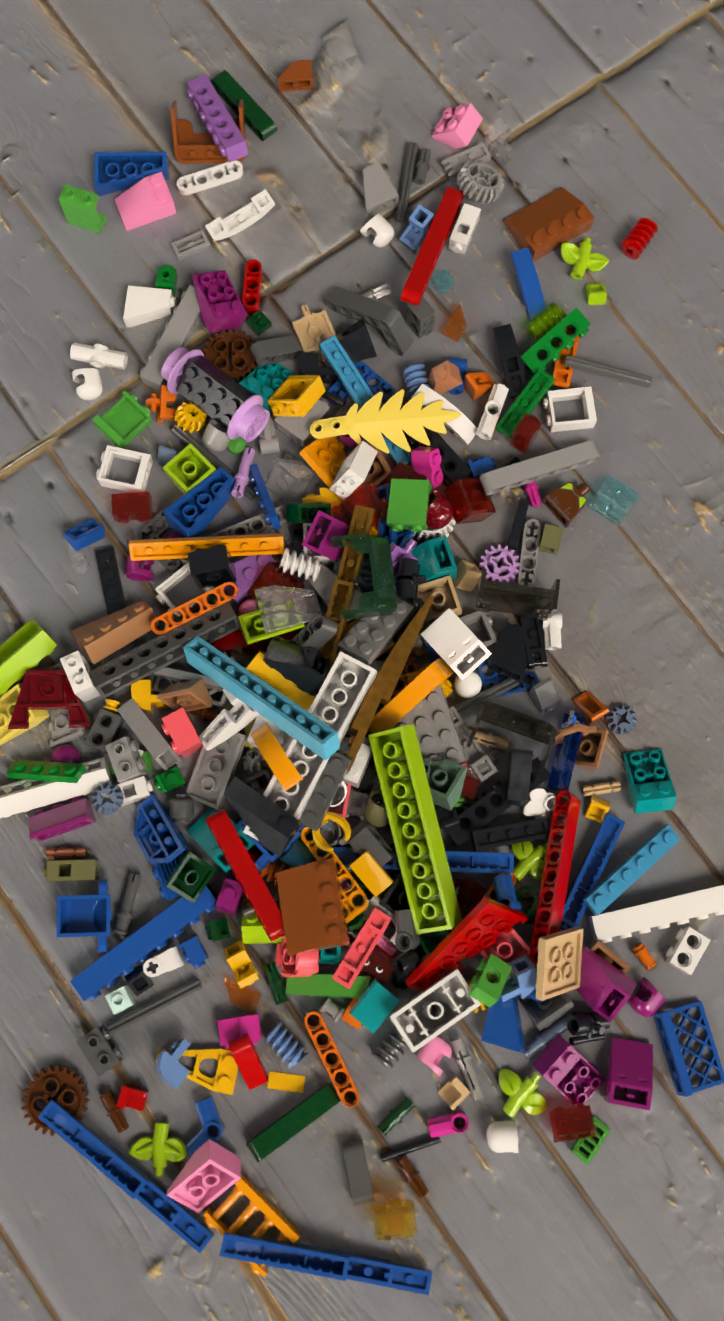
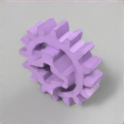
M498 544L497 549L491 546L490 552L485 550V556L480 558L482 562L479 563V568H483L481 573L486 575L485 581L491 579V585L495 581L498 582V586H501L503 581L508 585L509 579L514 581L515 575L519 573V570L516 569L520 566V563L516 562L519 556H513L514 550L507 551L508 546L504 549H501L500 544ZM498 563L502 564L501 568L497 567Z

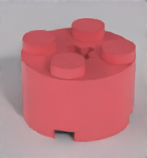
M285 936L281 938L284 940L282 943H278L275 958L277 966L281 967L282 972L280 974L283 977H309L319 971V950L288 956Z

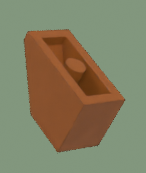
M311 60L293 61L278 78L279 92L314 89Z

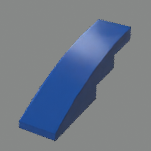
M529 248L511 252L510 257L515 267V276L521 290L520 296L531 326L547 322L549 320Z

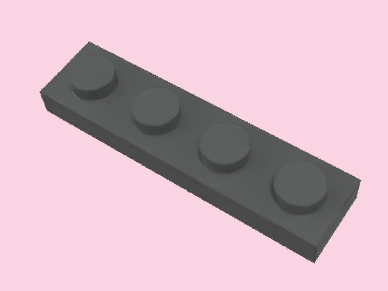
M338 750L330 756L299 819L303 822L302 824L314 831L319 830L353 761L352 758Z

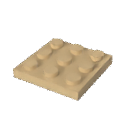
M576 926L539 938L537 982L535 985L536 999L544 1001L580 987L583 928Z

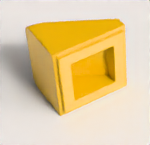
M592 795L584 817L602 824L610 809V802Z

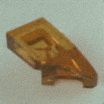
M460 304L453 312L442 332L443 335L456 342H459L467 327Z
M225 978L224 982L228 988L230 1002L254 1014L262 995L246 987L240 988L238 983Z

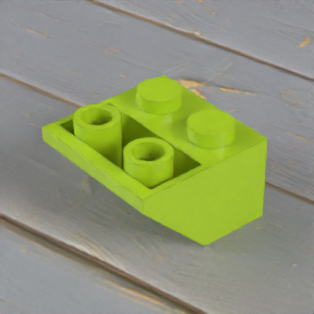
M243 898L242 909L251 906L248 899ZM278 902L276 904L281 912L280 902ZM242 912L241 929L243 944L282 943L283 939L281 938L283 936L273 942L270 941L255 913L244 917Z

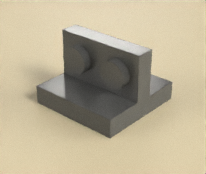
M565 993L546 999L541 1003L528 997L519 999L539 1032L573 1010L572 1007H574L572 1001Z

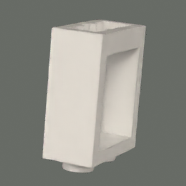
M592 387L548 391L546 397L543 398V407L547 409L546 426H549L550 432L594 428L597 418ZM582 399L585 419L564 422L555 421L553 402Z
M362 441L342 462L330 490L345 500L365 480L378 451Z
M107 445L106 451H103L101 455V468H98L96 473V479L103 487L144 495L153 464L151 455ZM114 457L140 463L134 485L108 479Z
M189 562L155 588L158 594L156 598L162 605L166 603L170 608L169 610L175 608V605L165 594L190 574ZM211 586V587H206V588H202V589H203L205 592H207V591L213 589L214 587ZM196 602L190 605L193 612L200 607ZM175 611L173 613L174 619L178 617L182 621L183 615L181 612Z
M79 651L60 658L74 694L83 702H87L100 696L92 678L90 679L89 672L92 670L88 660Z

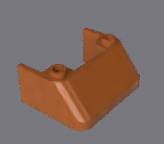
M240 100L239 118H234L233 121L245 139L244 100ZM173 101L170 110L174 152L177 161L183 164L228 162L225 156L222 157L219 145H215L212 138L213 134L193 133V126L190 121L178 119L177 101ZM245 156L237 159L236 161L241 162L245 158Z

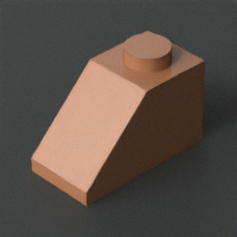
M448 360L432 368L426 384L440 395L463 384L459 367Z

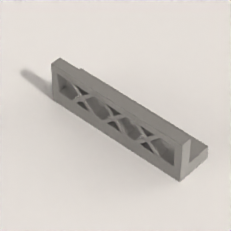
M167 667L154 672L157 676L152 690L154 693L159 694L164 690L160 689L162 680H168L172 685L174 684L173 682L177 684L203 678L207 690H211L208 693L212 706L225 708L228 698L223 692L224 688L207 676ZM218 691L223 692L220 702L214 701L211 695Z

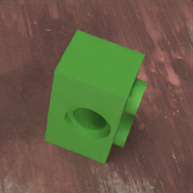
M490 954L486 959L482 958L477 966L479 972L472 978L469 984L472 988L468 994L489 1008L498 1001L512 969L511 965L493 954Z

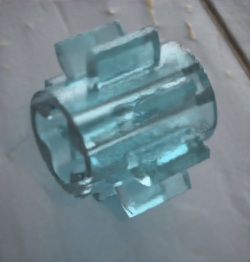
M441 269V274H436L435 288H439V293H448V289H453L454 275H450V270Z

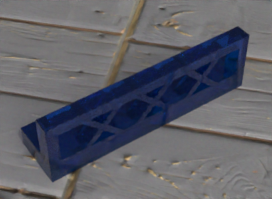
M570 710L569 714H564L561 729L574 724L584 725L585 717L576 711ZM582 732L563 736V743L557 744L547 788L557 791L569 790Z

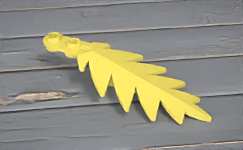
M403 389L394 394L380 409L383 393L379 392L369 399L359 411L358 404L355 403L345 416L314 421L310 426V433L316 439L349 434L357 444L362 442L361 435L371 445L389 454V449L382 436L383 434L395 445L410 453L411 448L403 431L418 442L430 446V441L423 427L437 433L447 434L443 423L461 417V413L442 410L443 400L436 401L422 409L424 392L413 397L401 409L405 393ZM339 423L340 427L335 429L334 425ZM321 426V431L317 432L316 428Z

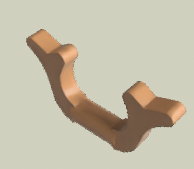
M574 724L554 732V738L550 740L551 746L564 743L563 736L575 732H582L583 736H586L589 733L597 732L596 726Z

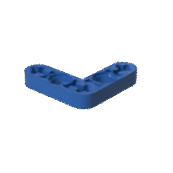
M364 362L354 364L356 369H363V374L360 372V375L373 395L379 392L383 393L382 403L395 394V389ZM340 379L328 390V392L334 395L339 393V397L344 399L350 395ZM371 379H376L379 384L372 387L368 382ZM384 392H390V397H384ZM328 400V402H329L331 405H335V406H336V405H339V404H336V403H334V402Z
M484 662L477 667L483 691L488 689L490 685L494 686L498 682L509 678L507 676L498 678L497 672L492 671L490 676L483 675L482 668L488 666V662ZM531 671L525 672V680L527 676L534 680L531 685L527 682L522 683V688H519L520 685H518L515 689L508 690L494 698L531 690L538 683L537 675Z

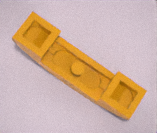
M265 723L251 733L256 746L285 791L303 779L268 723Z

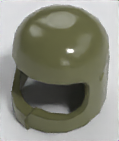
M381 788L372 790L364 810V817L369 824L375 827H385L389 824L386 807L377 805L371 799L374 795L383 796Z

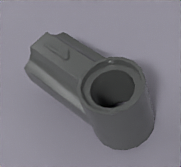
M396 910V947L400 951H407L418 947L420 938L416 934L411 910ZM406 936L409 938V945L405 941Z

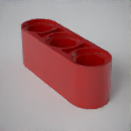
M256 259L249 260L245 266L242 301L246 313L250 316L260 310L263 273L262 265Z
M246 1033L228 1041L230 1051L248 1089L252 1090L268 1083L267 1073L249 1034Z

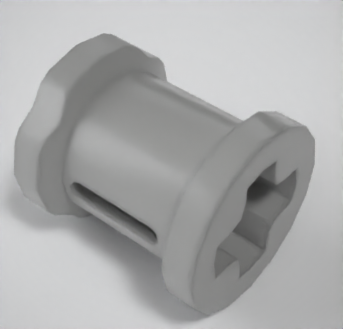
M328 997L318 1012L327 1015L335 1024L345 1009L340 1008L331 1001V997Z

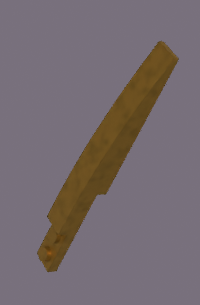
M355 505L340 568L333 585L326 617L335 621L338 628L335 635L318 650L331 660L327 675L338 657L339 650L337 644L343 639L357 588L353 578L358 577L361 573L366 553V544L375 513L373 508ZM323 683L314 691L316 694H318Z
M432 595L415 615L392 649L357 712L349 732L356 734V736H351L347 745L350 747L348 754L344 753L353 759L347 774L351 770L379 703L387 705L433 602L434 596Z

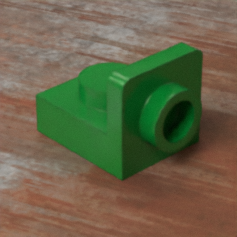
M178 766L160 775H154L156 778L154 784L159 792L162 791L165 795L186 784Z

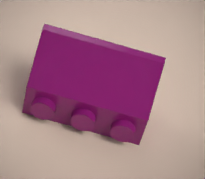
M83 796L72 799L70 804L64 805V803L54 805L52 810L34 812V816L28 818L30 839L41 842L95 823L96 819L90 800L87 798L83 799Z

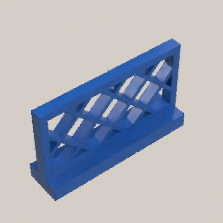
M702 1001L656 1012L654 1019L677 1095L687 1097L695 1092L723 1084V1068ZM697 1006L699 1016L697 1020H694L688 1015L691 1008ZM678 1013L683 1016L679 1026L672 1022L670 1014ZM686 1019L695 1024L691 1033L682 1029ZM698 1027L703 1028L705 1031L703 1041L695 1037ZM680 1032L689 1036L685 1046L678 1042ZM692 1040L701 1044L697 1054L689 1050ZM705 1047L710 1049L712 1054L709 1061L701 1057ZM687 1052L695 1057L691 1067L686 1065L684 1061ZM699 1060L707 1064L703 1075L695 1070ZM711 1067L717 1070L719 1079L712 1081L707 1078ZM693 1073L701 1077L698 1086L692 1087L690 1081Z

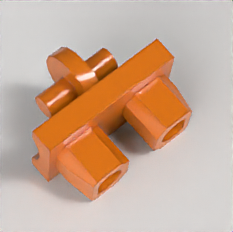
M161 385V390L158 391V399L155 393L151 394V398L146 399V406L151 407V412L155 413L157 408V423H163L164 420H174L176 409L166 407V403L174 404L176 394H171L167 390V385Z

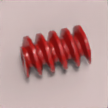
M640 218L621 244V249L626 256L633 260L639 258V254L643 253V249L647 247L651 238L658 231L656 223L648 218Z

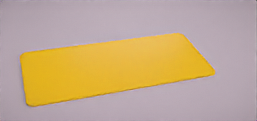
M269 1072L267 1088L298 1093L304 1092L305 1076Z

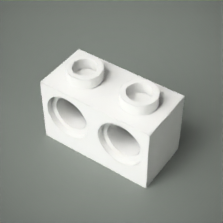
M684 927V929L681 928L678 931L674 947L671 946L668 949L665 962L686 975H692L711 940L691 927ZM690 935L695 939L692 947L687 943V938ZM680 953H683L685 956L683 964H680L677 960Z

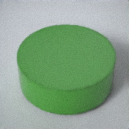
M241 437L230 440L228 444V450L233 455L244 453L246 448V442Z

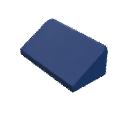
M91 518L64 531L63 536L72 548L78 551L105 537V526Z

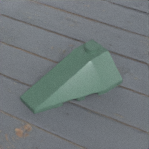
M424 758L423 763L433 803L452 811L461 796L467 767L451 760L432 761L431 758Z

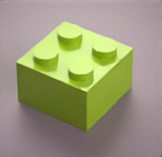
M190 443L163 467L165 475L185 495L215 472L216 468Z

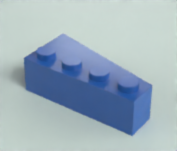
M95 152L94 187L98 196L129 189L143 178L162 172L165 180L169 179V160L166 152Z
M222 467L217 469L163 511L168 525L182 538L199 537L233 496L231 492L235 484L234 478Z

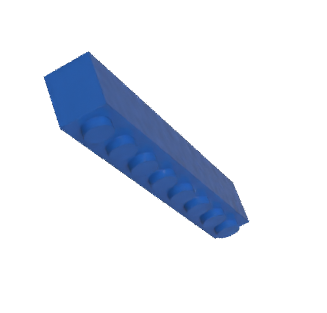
M207 885L195 903L184 897L180 898L70 981L83 1001L90 999L92 1002L101 995L100 991L103 988L107 987L109 989L118 982L117 978L122 974L127 976L135 970L133 966L139 961L142 964L151 958L150 953L155 949L160 951L167 946L168 943L166 941L171 937L176 939L183 934V928L187 925L192 927L201 920L199 916L203 913L209 914L215 910L217 898Z

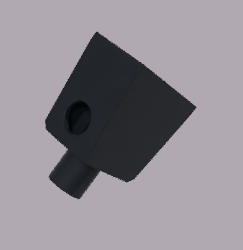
M363 319L337 335L340 344L352 362L377 357Z

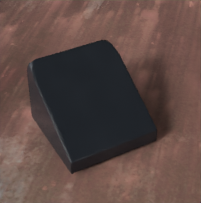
M142 965L137 966L130 974L124 976L126 983L136 996H139L154 985L150 977L144 973Z

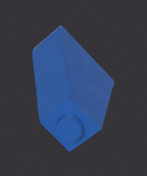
M513 997L505 1002L499 998L489 1008L481 1041L519 1053H525L526 1048L517 998Z

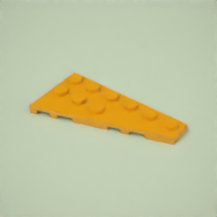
M336 436L317 439L299 453L329 488L342 462L347 458L343 451L345 447L342 442L338 441ZM362 483L345 500L335 494L352 515L355 505L375 509L369 532L370 536L374 539L378 535L377 508L372 505L370 501L371 496L368 491L365 492Z

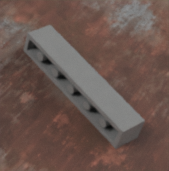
M189 285L188 289L183 291L181 302L175 306L171 320L167 321L163 335H160L157 339L155 350L150 352L148 363L140 371L143 384L158 391L161 390V385H167L168 382L161 375L164 362L177 348H187L202 320L196 290L192 285Z

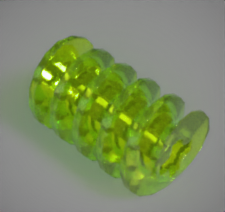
M550 303L548 307L543 309V312H539L537 316H534L531 321L526 323L527 331L537 342L539 341L538 336L542 338L544 336L543 332L548 333L550 331L549 327H555V322L558 324L561 321L560 318L564 319L566 314L557 304Z

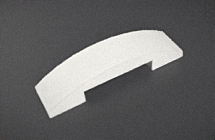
M265 189L253 196L251 203L224 219L218 217L205 225L214 241L228 238L257 222L274 207L275 203Z
M421 384L412 398L424 392L422 409L436 401L443 400L442 410L461 413V417L444 424L454 432L453 434L468 445L476 435L477 428L448 400L426 385Z

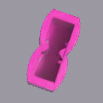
M420 446L412 450L411 460L414 467V479L429 480L432 488L441 485L443 473L440 467L442 458L439 449Z
M259 1014L217 1020L220 1046L225 1045L226 1049H230L228 1041L246 1033L249 1034L253 1045L258 1044V1040L262 1039Z

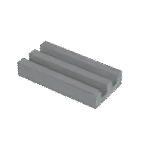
M203 229L170 243L178 261L211 247Z

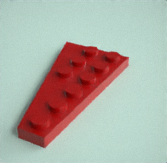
M484 897L405 980L408 987L420 991L425 990L440 980L443 976L442 973L450 968L456 969L460 966V961L466 957L471 959L495 943L497 936L504 932L508 934L513 930L512 926L520 921L524 923L529 919L525 913Z

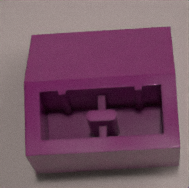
M318 510L302 546L338 562L345 548L350 525Z

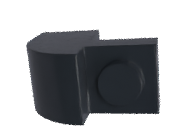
M300 353V375H320L324 384L336 382V373L333 368L319 367L318 353Z

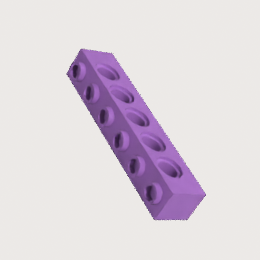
M207 75L187 82L189 100L193 101L196 112H199L202 122H206L209 134H213L212 138L215 145H219L222 157L225 156L230 163L249 155L244 137Z

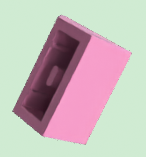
M471 103L452 108L449 107L443 112V116L435 126L431 136L453 148L466 147L483 118Z

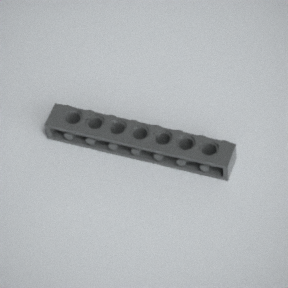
M229 601L99 666L90 671L89 674L95 688L104 699L185 657L183 647L195 637L199 636L211 644L240 629L239 620Z

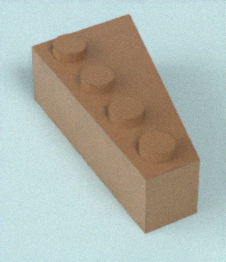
M142 600L70 632L79 649L94 665L151 631V623L156 616L152 607Z

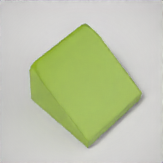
M603 283L586 284L588 305L606 304L607 291Z

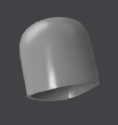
M211 419L204 431L202 441L209 450L222 452L227 448L231 439L227 436L226 432L215 428L214 425L219 423Z

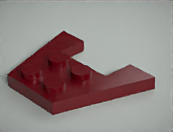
M65 670L26 671L8 729H28V710L68 709L69 728H88L90 725L79 698L74 694Z

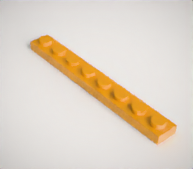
M283 533L129 540L128 543L131 561L188 558V553L193 552L195 549H208L214 545H226L231 556L284 553Z

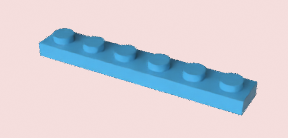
M665 824L582 900L592 913L598 916L681 839L669 824Z

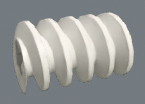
M286 548L279 568L283 566V573L289 568L290 575L298 571L299 578L304 573L305 580L311 575L312 582H315L321 568V563L319 564L317 557L311 561V555L304 559V553H300L297 557L295 550L289 554V548Z

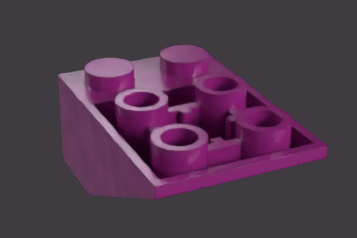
M226 271L194 274L192 277L199 308L208 332L213 333L219 332L222 329L225 331L229 328H241L247 313Z
M585 946L582 949L580 987L577 990L595 1012L611 1022L631 997L637 982Z
M559 1034L531 1064L578 1110L584 1106L606 1081Z
M612 1037L604 1100L612 1104L650 1110L653 1091V1044Z

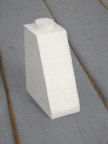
M128 286L123 316L126 327L130 328L171 315L172 308L176 306V297H173L172 290Z

